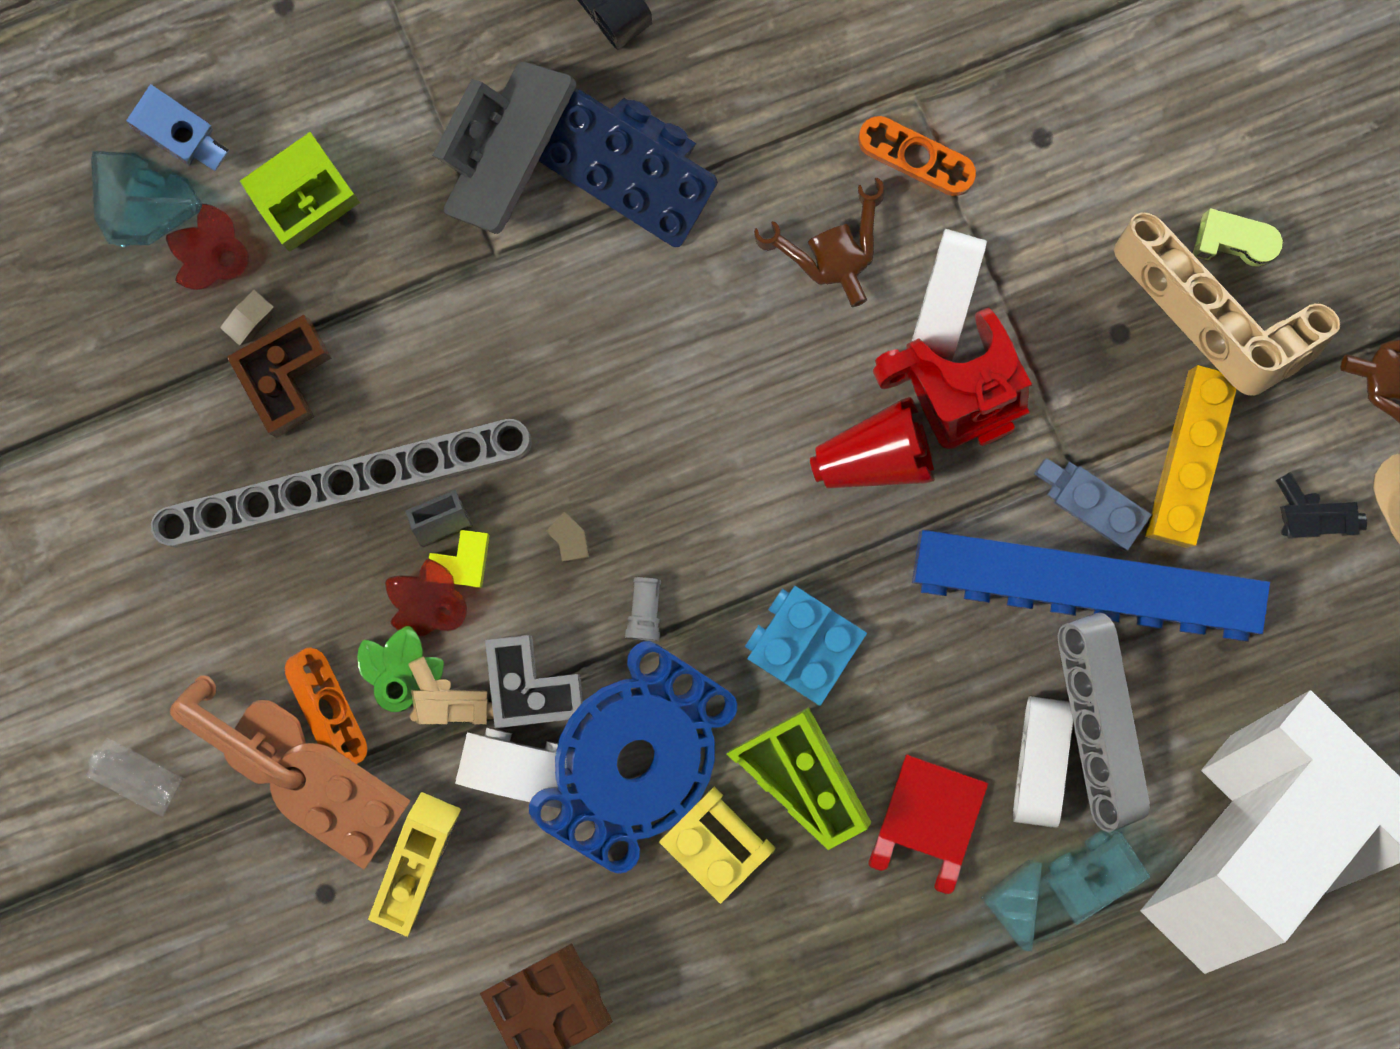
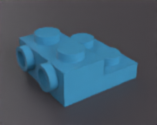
M794 585L790 593L782 588L769 608V611L775 614L774 618L766 629L758 625L745 645L747 649L752 651L747 659L821 706L867 632L832 611L831 608Z

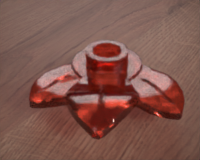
M201 204L197 214L198 228L179 229L166 235V241L172 254L184 263L175 281L188 289L202 290L211 286L218 279H235L243 274L247 268L249 261L247 249L235 238L233 221L217 207ZM225 252L234 253L235 259L230 266L221 265L220 258Z
M425 560L419 577L393 576L389 577L385 582L390 601L399 609L391 620V625L398 631L406 626L412 627L418 636L427 635L436 628L443 631H451L460 627L467 616L466 602L463 596L454 590L452 574L446 567L434 560ZM438 608H447L451 616L441 613Z

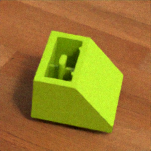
M311 132L240 180L262 217L289 252L360 204L358 198Z

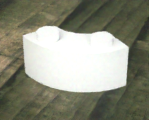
M486 728L485 735L467 732L455 784L530 802L537 792L547 788H558L555 779V756L558 743L547 741L545 749L512 742L510 741L512 733L497 729ZM551 800L545 803V806L561 809V803L558 800Z

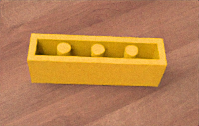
M1197 365L1188 371L1145 537L1185 548L1193 547L1197 544L1237 390L1218 370Z

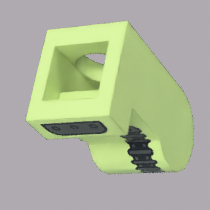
M1210 208L1202 215L1193 255L1210 260L1217 254V251L1240 256L1246 264L1259 267L1267 264L1279 255L1283 240L1280 232L1269 224Z

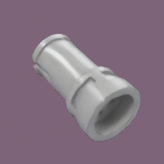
M634 577L632 614L628 616L629 625H627L625 630V638L641 641H659L660 632L658 624H660V619L657 618L661 580Z

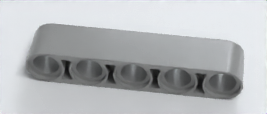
M1099 612L1062 625L1057 636L1091 814L1098 827L1103 831L1112 832L1144 819L1149 813L1150 801L1117 631L1112 620L1106 614Z

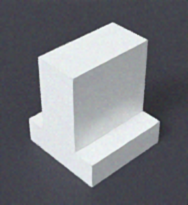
M1311 690L1230 735L1202 768L1201 771L1232 802L1140 911L1204 974L1285 943L1325 892H1332L1400 863V776Z

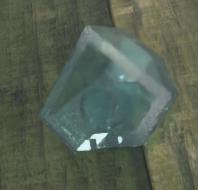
M93 151L91 167L94 219L108 244L122 247L150 245L199 213L202 203L189 181L173 172L167 178L156 171L148 169L149 160L134 153Z

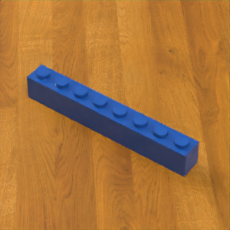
M927 530L919 532L912 583L922 585L921 593L947 596V590L954 589L965 591L964 599L990 603V597L994 595L1007 597V606L1033 609L1034 602L1051 604L1050 612L1076 616L1077 608L1094 610V614L1104 613L1112 622H1119L1120 615L1137 617L1136 625L1162 629L1163 621L1180 623V632L1206 635L1207 628L1224 630L1223 638L1249 642L1250 634H1263L1270 582Z

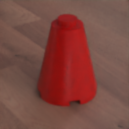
M911 397L901 399L818 445L815 448L816 456L810 457L811 469L816 482L824 481L827 488L924 484L935 481V477L930 472L934 470L923 424L919 425L918 422H913L912 414L918 413Z

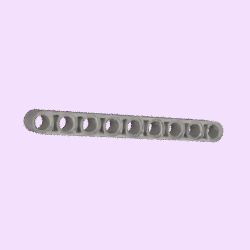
M504 419L168 506L158 510L153 516L151 532L154 538L161 544L175 548L186 547L518 461L529 453L532 438L528 429L520 421ZM508 429H517L523 435L522 444L515 451L508 452L500 446V437ZM466 440L478 441L481 452L479 457L472 462H463L458 457V448ZM428 450L436 452L438 464L434 471L424 474L420 473L416 467V460L420 453ZM384 461L392 462L396 468L394 479L388 484L377 483L374 477L375 468ZM342 472L350 473L353 478L351 491L345 495H337L332 486L334 478ZM299 483H306L311 489L310 500L303 506H295L291 500V491ZM264 494L269 501L268 510L264 515L254 517L249 511V502L253 496ZM215 505H222L226 511V520L222 526L212 528L207 522L208 511ZM178 515L183 520L184 530L178 538L170 539L165 532V525L169 518Z

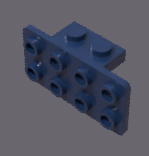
M575 89L571 95L569 103L565 107L551 135L550 141L539 158L540 163L672 247H680L685 242L718 183L715 175L688 159L697 143L687 138V133L674 124H665L651 115V111L647 106L638 101L623 98L610 109L579 89Z

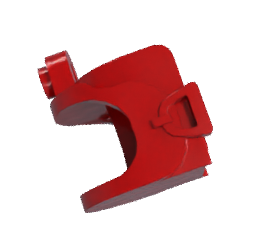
M985 308L975 314L977 329L986 353L967 363H955L945 360L936 355L919 338L908 343L906 350L899 352L898 349H893L881 354L875 360L876 366L873 369V374L881 389H889L911 380L919 403L938 443L946 449H953L977 437L981 446L990 444L1013 433L1015 426L1012 421L1030 413L1028 398L1029 387L1032 386V383L1017 356L1014 345L1005 328L990 308Z

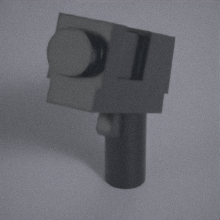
M1291 472L1276 480L1289 505L1280 506L1284 522L1281 534L1287 536L1288 539L1314 538L1329 534L1355 536L1360 535L1361 530L1367 529L1366 514L1358 513L1357 502L1319 504L1320 495L1317 493L1304 495Z

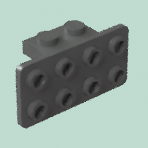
M520 62L515 67L502 95L483 82L471 79L432 155L461 174L444 206L445 214L494 234H498L504 229L521 193L531 178V174L545 146L550 141L551 135L565 107L569 103V99L576 88L575 79L567 74L527 62Z

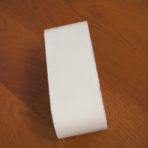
M949 229L944 230L912 341L919 338L936 355L952 360L961 335L987 240Z
M1032 696L1028 698L1013 806V822L1054 828L1059 826L1073 725L1069 701Z

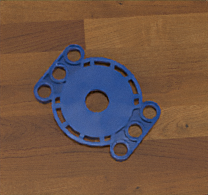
M643 641L631 649L627 659V666L632 679L620 680L601 688L584 700L569 718L559 738L555 756V779L558 788H547L537 792L529 804L531 819L543 831L614 873H625L637 864L640 857L638 839L650 838L669 830L700 801L710 782L715 762V740L711 728L723 727L729 724L737 712V701L728 690L651 641ZM650 652L658 653L659 665L655 671L649 674L641 673V659ZM682 674H690L692 677L690 690L683 695H675L673 684L676 678ZM716 695H722L725 700L723 710L716 716H707V702ZM702 728L703 734H698L696 729ZM635 740L649 742L654 749V758L647 771L634 779L622 777L617 768V758L620 751L628 743ZM705 747V758L700 772L698 770L701 761V748ZM697 782L691 795L681 805V801L687 796L693 783ZM551 800L560 801L561 811L559 815L551 821L542 820L541 809L545 803ZM672 810L675 811L663 821L651 825L652 821L664 817ZM584 821H593L595 825L593 835L585 841H577L575 839L577 826ZM639 825L640 829L633 830L631 826ZM618 841L627 842L628 851L626 855L619 861H610L608 858L610 847Z

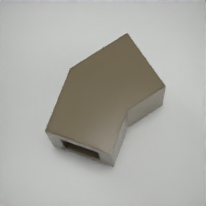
M253 290L235 307L220 329L239 345L249 343L257 332L273 317L274 307Z
M563 512L546 530L559 544L562 562L590 558L585 531L570 516Z

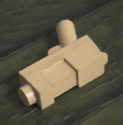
M424 656L408 664L420 690H411L414 709L409 717L412 721H416L418 724H448V722L487 724V719H494L492 702H487V691L450 690V681L447 679H434Z

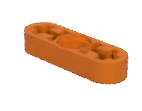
M883 116L871 117L863 123L858 137L859 146L867 156L950 196H960L966 193L974 183L976 169L968 157ZM879 127H882L886 130L885 138L894 143L897 142L898 135L905 137L906 139L899 147L897 159L889 156L894 147L882 142L878 148L870 145L872 138L866 134L868 130L876 132ZM912 145L923 146L929 153L928 163L920 168L910 166L904 157L905 150ZM937 154L945 157L940 164L941 166L952 170L955 165L963 167L962 175L967 178V181L959 180L955 186L948 183L949 175L939 169L935 177L928 175L936 162Z
M305 648L291 656L285 664V675L317 743L336 750L355 764L362 762L367 754L366 740L324 654L315 648ZM309 666L312 673L306 674L303 667ZM319 685L321 690L314 693L313 688ZM320 699L326 700L333 709L332 720L326 718L319 709ZM338 725L340 730L333 733L331 728ZM346 744L349 752L344 753L341 745Z

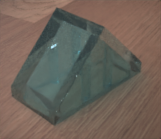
M1029 859L980 898L1015 943L1023 951L1032 952L1042 863Z

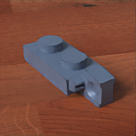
M1045 458L1034 473V475L1052 486L1047 495L1055 500L1054 504L1125 551L1129 550L1152 515L1082 467H1077L1071 462L1063 469Z

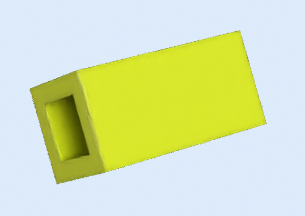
M461 530L457 557L430 553L426 580L482 588L490 535L488 533Z

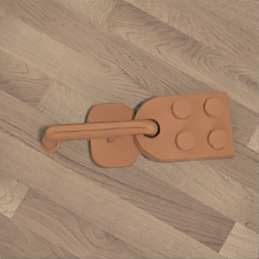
M199 676L172 704L170 714L173 719L223 752L228 764L251 781L258 784L270 783L272 798L278 809L287 819L365 870L411 800L336 750L321 744H306L299 720L271 701L258 700L253 702L233 729L198 705L202 700H211L216 693L214 681L208 676Z

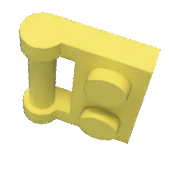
M714 786L659 843L721 904L772 854L776 847L768 839L762 841L721 799L723 794ZM708 811L751 853L743 862L700 821Z

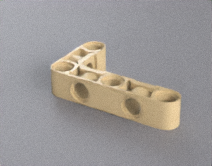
M1150 213L1136 214L1115 244V256L1123 267L1238 391L1246 395L1255 396L1261 394L1317 359L1340 329L1339 317L1331 308L1323 304H1312L1264 331L1158 217Z

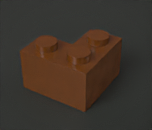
M305 315L294 319L227 356L270 435L277 438L314 418L294 379L332 358L312 321Z

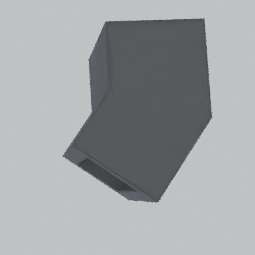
M456 490L405 511L412 532L421 547L428 546L461 530L473 527Z

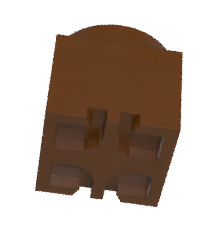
M572 943L480 993L508 1049H568L599 1033L613 1022L601 1000L600 989L596 979L583 965Z

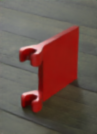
M905 755L878 838L868 862L869 866L879 871L886 870L894 844L913 849L943 860L934 888L944 894H951L955 889L988 783Z

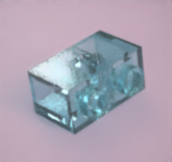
M1101 830L1084 842L1087 846L1085 850L1074 857L1068 852L1047 866L1051 872L1045 875L1043 879L1074 924H1080L1150 878V875L1122 832L1115 830L1109 833ZM1090 863L1097 867L1103 866L1104 868L1098 873L1101 879L1098 883L1083 879L1089 874L1087 866Z

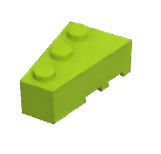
M809 707L734 747L727 753L735 763L741 765L758 781V785L775 797L788 810L787 812L826 849L830 850L862 833L870 826V818Z

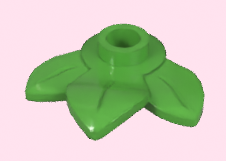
M406 626L393 634L386 642L384 648L373 641L363 640L358 650L357 658L360 675L374 686V696L377 703L383 709L390 712H401L413 705L411 690H420L408 664L423 657V648L417 633L410 626ZM424 657L434 679H441L444 660L436 657ZM393 682H398L403 687V694L398 699H393L388 695V686Z

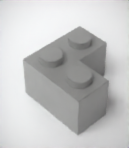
M531 635L485 640L495 728L569 720L583 703L580 674L537 679L533 638Z

